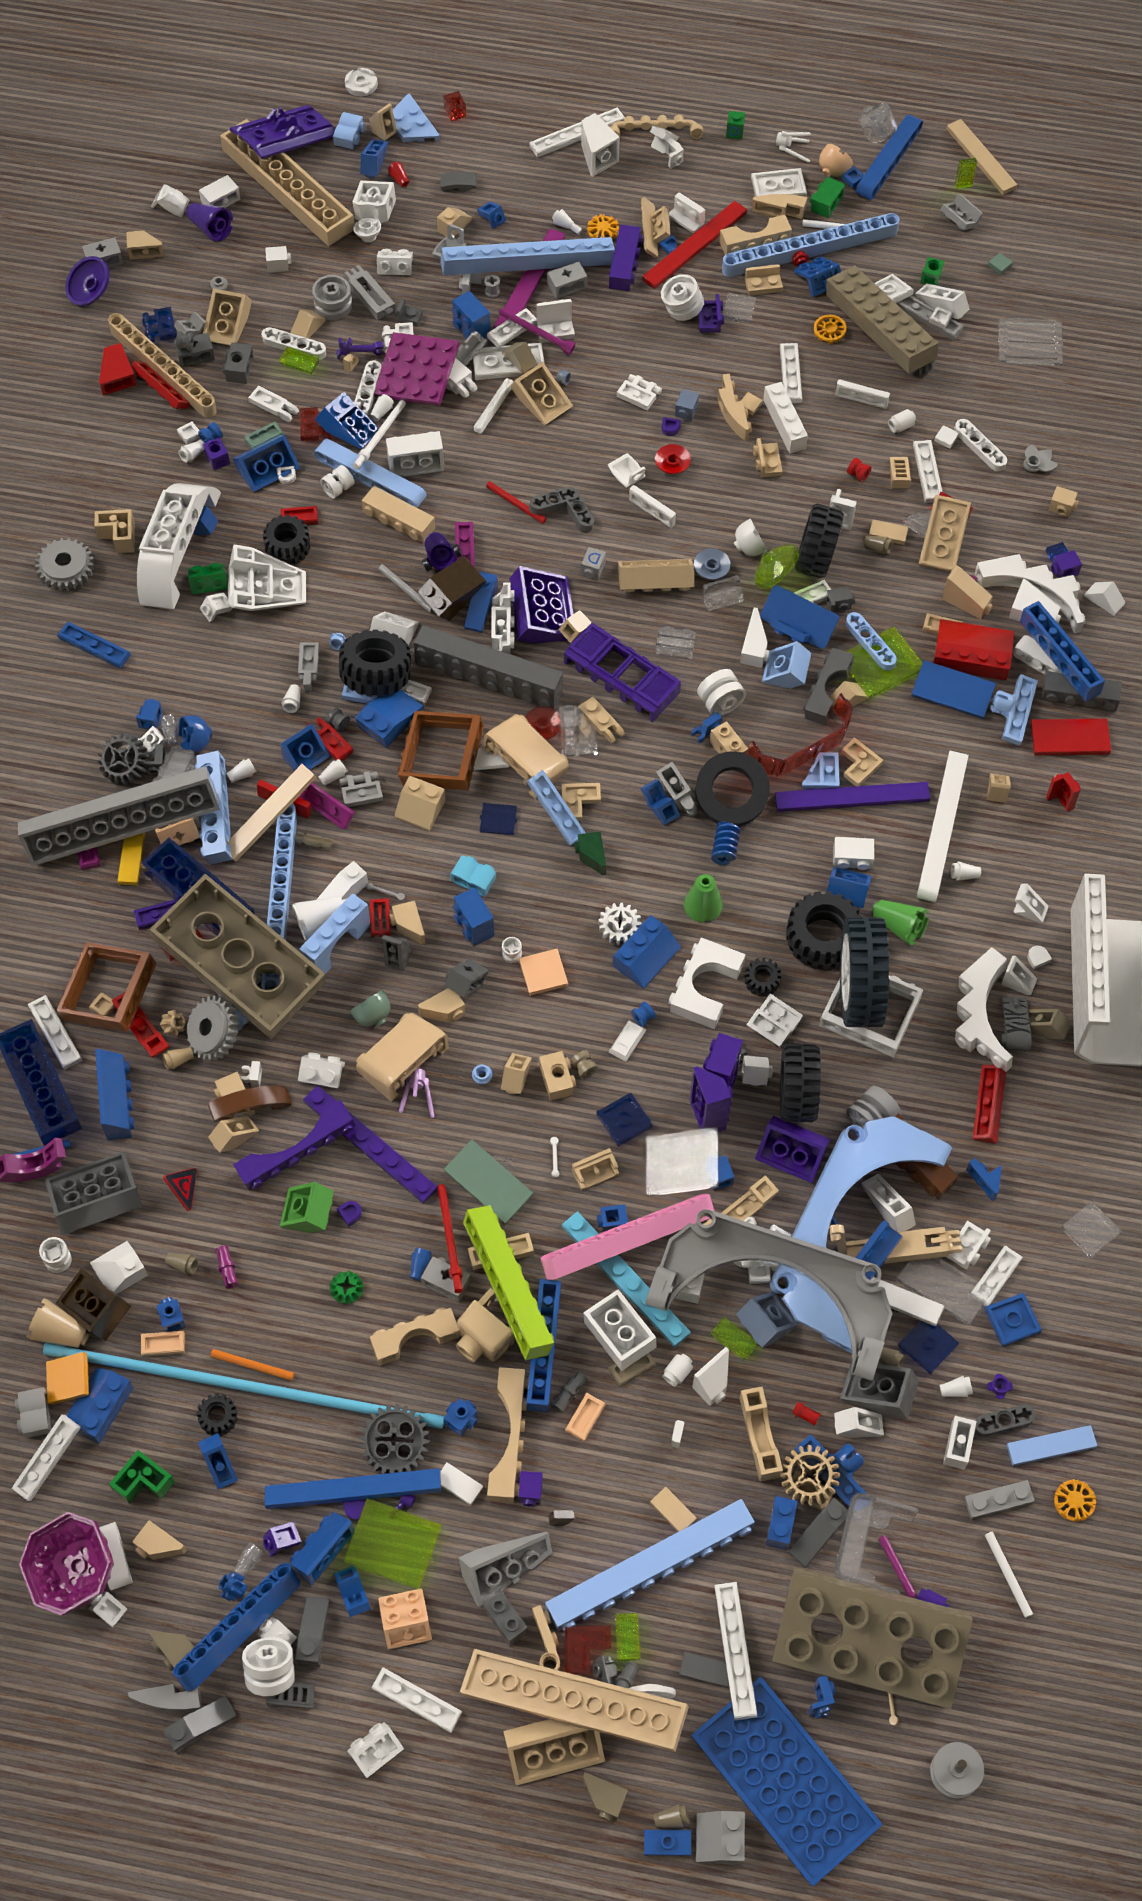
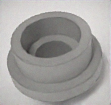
M217 276L211 280L210 286L212 289L225 291L228 282L226 278Z

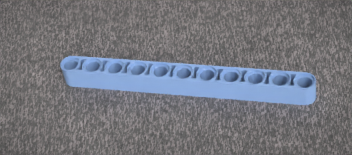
M889 213L728 253L723 257L722 273L727 277H734L745 274L746 268L790 263L793 260L792 256L798 251H804L810 258L893 237L898 232L900 219L898 215Z
M291 804L277 818L267 925L285 940L295 849L294 838L297 827V815L294 804ZM276 916H282L280 919H274ZM262 974L261 987L263 990L279 986L280 977L277 974Z

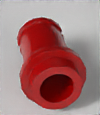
M797 1402L792 1411L795 1418L799 1417L813 1426L816 1425L821 1413L806 1407L804 1402L802 1404Z

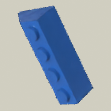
M95 1049L100 1120L107 1141L132 1137L135 1122L134 1118L130 1117V1111H133L132 1098L129 1099L128 1093L132 1092L131 1080H127V1074L130 1073L129 1061H125L123 1054Z

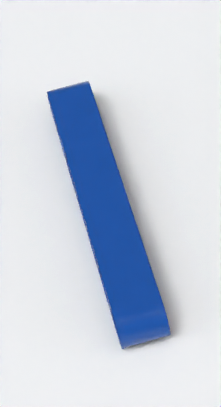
M909 114L905 116L860 180L856 188L857 195L873 200L919 134L923 120Z
M289 1563L278 1565L174 1667L173 1675L185 1691L195 1690L300 1586V1579Z

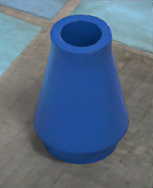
M415 1248V1251L412 1252L411 1279L421 1281V1276L432 1259L430 1251Z

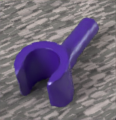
M412 1495L402 1496L399 1504L388 1517L393 1519L404 1505L411 1508L416 1498Z

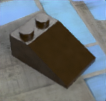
M463 556L431 577L419 589L418 593L439 617L450 621L487 581L471 562Z
M82 1268L56 1302L59 1307L81 1325L104 1341L108 1339L131 1308L130 1304Z

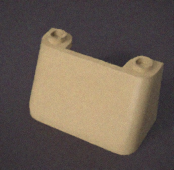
M513 715L484 735L481 748L487 753L494 751L493 754L495 756L499 754L524 778L523 783L525 785L528 784L527 780L541 770H544L552 784L568 771L569 761L567 757L555 750L528 724L527 719L523 715ZM531 789L529 794L536 800L537 797Z
M406 1013L390 1032L366 1054L363 1053L357 1058V1072L392 1102L398 1096L396 1090L399 1086L403 1087L405 1085V1079L431 1055L435 1057L437 1052L442 1055L449 1049L448 1036L441 1029L415 1013Z

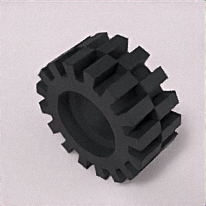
M762 957V961L757 958L755 963L751 961L750 965L747 966L745 984H747L746 988L748 990L751 989L752 994L757 992V996H760L763 993L764 997H766L768 993L774 994V990H778L782 973H780V967L777 968L778 964L776 962L772 964V959H769L767 962L765 961L766 958ZM758 972H766L770 975L771 979L768 982L762 983L756 980L755 975Z
M215 1393L214 1397L208 1395V1399H203L202 1405L199 1404L198 1422L207 1434L211 1433L213 1436L218 1433L220 1436H223L224 1432L228 1434L230 1428L235 1427L238 1413L234 1403L226 1395L222 1394V1396H219V1393ZM217 1407L224 1409L226 1415L222 1421L212 1422L209 1419V1413L212 1409Z

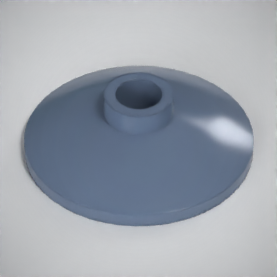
M705 549L699 552L694 559L696 573L707 580L721 579L730 570L731 563L729 557L718 549Z

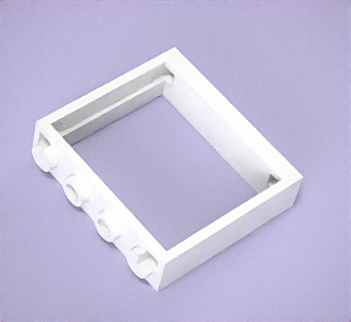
M889 976L888 991L912 1000L895 1040L863 1027H846L842 1018L832 1014L841 993L840 979L821 1016L819 1026L894 1058L919 1004L923 989L916 987L915 984L901 981L896 976Z

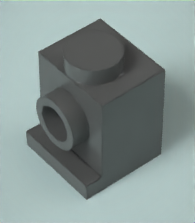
M849 586L827 590L825 602L829 611L833 613L836 611L842 612L851 609V604H855V596L850 592Z

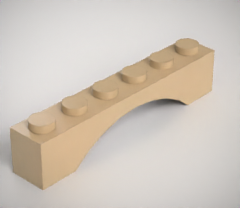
M499 1367L497 1392L508 1412L511 1433L504 1456L489 1473L488 1501L514 1503L515 1496L518 1497L519 1483H516V1475H520L522 1462L518 1461V1453H523L524 1440H520V1432L525 1431V1419H522V1411L527 1409V1398H523L524 1390H528L529 1377H525V1369Z

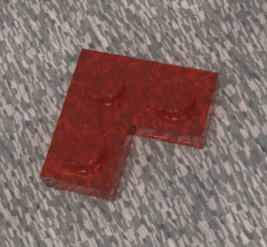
M611 1625L565 1626L566 1673H590V1650L611 1649Z

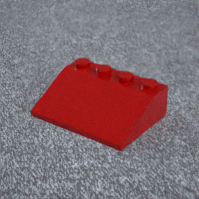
M940 619L933 663L970 675L1007 681L1012 659L1014 631Z

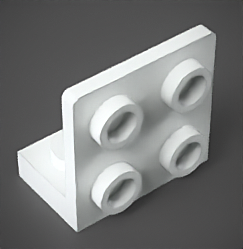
M571 299L538 303L537 327L561 340L574 339ZM539 336L540 343L550 342Z

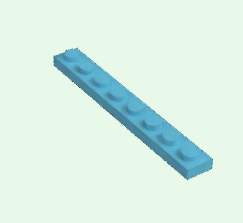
M578 1211L562 1224V1228L576 1243L598 1234ZM619 1255L596 1263L674 1348L691 1334L669 1308L667 1311L645 1304L650 1288Z

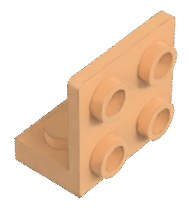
M422 1589L379 1598L388 1649L432 1640Z

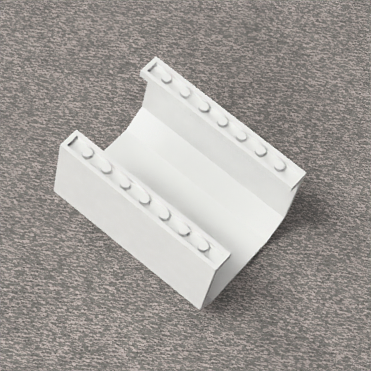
M1084 874L1071 907L1074 1054L1091 1064L1142 1067V921L1106 919L1105 875Z

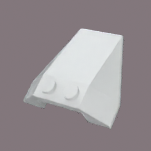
M233 545L228 571V603L232 608L249 611L305 604L306 572L252 547Z

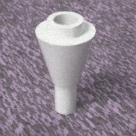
M563 209L557 210L552 217L553 224L571 229L578 235L581 233L582 228L574 224Z

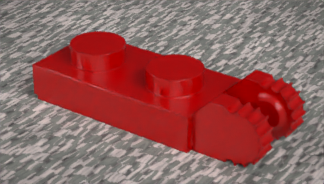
M321 717L316 719L317 725L321 728L320 731L317 729L316 731L329 754L335 760L339 759L342 761L353 753V748L330 724H327Z

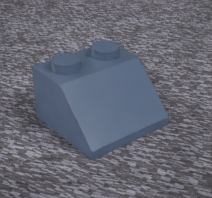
M774 1292L751 1298L736 1314L741 1324L748 1329L754 1341L762 1348L775 1343L799 1325Z

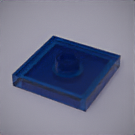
M920 1321L898 1346L931 1375L955 1350L959 1342L940 1325L933 1326Z

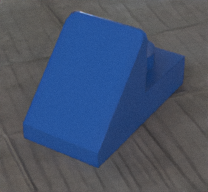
M974 1158L968 1163L966 1171L991 1201H994L999 1192L1002 1166L1000 1165L988 1173L986 1166Z

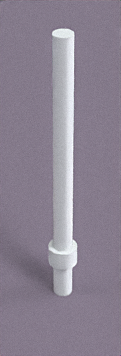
M399 401L365 449L359 452L358 458L353 464L355 469H359L363 462L369 459L371 451L405 407V401Z

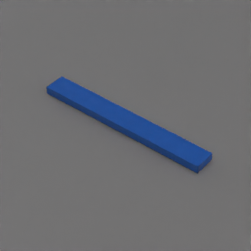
M438 1468L265 1486V1508L275 1509L442 1492L441 1471Z

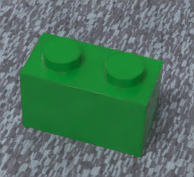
M827 177L824 182L819 184L817 192L812 194L809 201L811 203L810 211L829 218L844 196L845 184Z

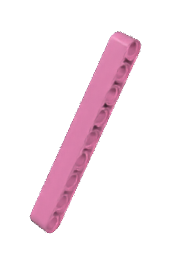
M710 1194L697 1195L542 1256L541 1262L546 1279L560 1278L682 1230L689 1223L696 1224L697 1214L701 1210L709 1209L714 1211ZM705 1216L701 1218L700 1222L710 1219V1217Z

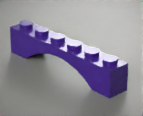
M339 1100L322 1111L313 1130L295 1146L273 1154H249L233 1165L247 1189H257L267 1179L280 1175L281 1171L285 1168L293 1167L305 1156L309 1157L315 1154L318 1148L323 1145L328 1146L338 1136L350 1133L356 1125L342 1101Z

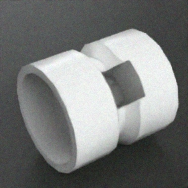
M343 465L334 469L332 474L328 473L320 479L323 490L332 499H335L342 494L343 490H347L355 484L353 476Z
M51 1237L40 1245V1257L49 1271L60 1273L67 1270L71 1265V1254L62 1239Z

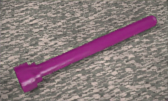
M503 308L499 310L501 316L561 347L564 354L568 356L572 354L576 343L570 340L563 341Z

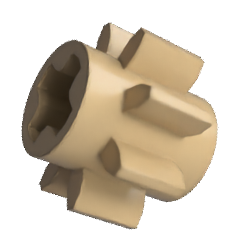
M172 1010L168 1011V1014L162 1015L163 1019L160 1025L164 1033L170 1032L171 1036H175L179 1032L184 1031L186 1021L182 1013L176 1014V1011Z

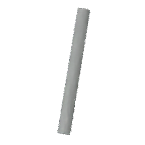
M383 564L379 566L378 570L424 609L429 613L434 611L422 596Z

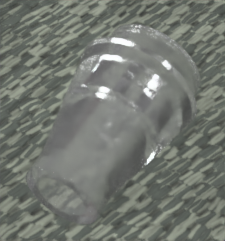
M173 714L160 717L159 726L168 743H177L179 741L177 719L174 718Z
M249 1542L247 1546H244L233 1570L245 1577L263 1559L261 1556L264 1551Z

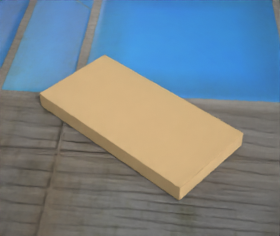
M935 495L919 566L950 573L953 571L957 564L971 502Z

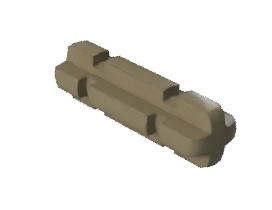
M296 832L294 838L295 843H305V845L317 848L322 846L323 849L330 850L333 844L330 838L325 837L322 839L321 836L304 835L302 832Z

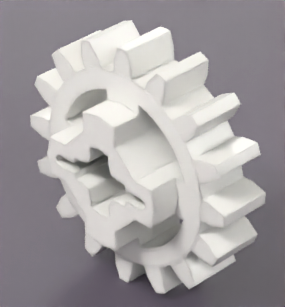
M614 903L612 909L606 907V913L601 912L599 932L603 933L604 939L609 937V943H612L614 940L617 941V945L620 944V941L625 943L641 926V916L637 915L636 909L630 910L631 905L625 908L623 903H620L619 907ZM619 920H621L622 923L620 928L618 924Z

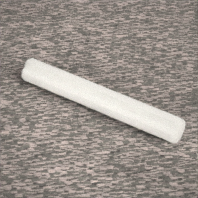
M509 378L504 380L474 425L475 432L483 433L512 389L510 385L513 383V380Z

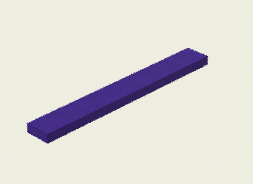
M928 782L782 791L775 792L777 812L930 802Z

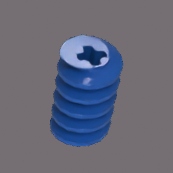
M725 821L717 823L711 860L714 863L728 865L730 861L736 860L737 840H739L741 830L737 825Z

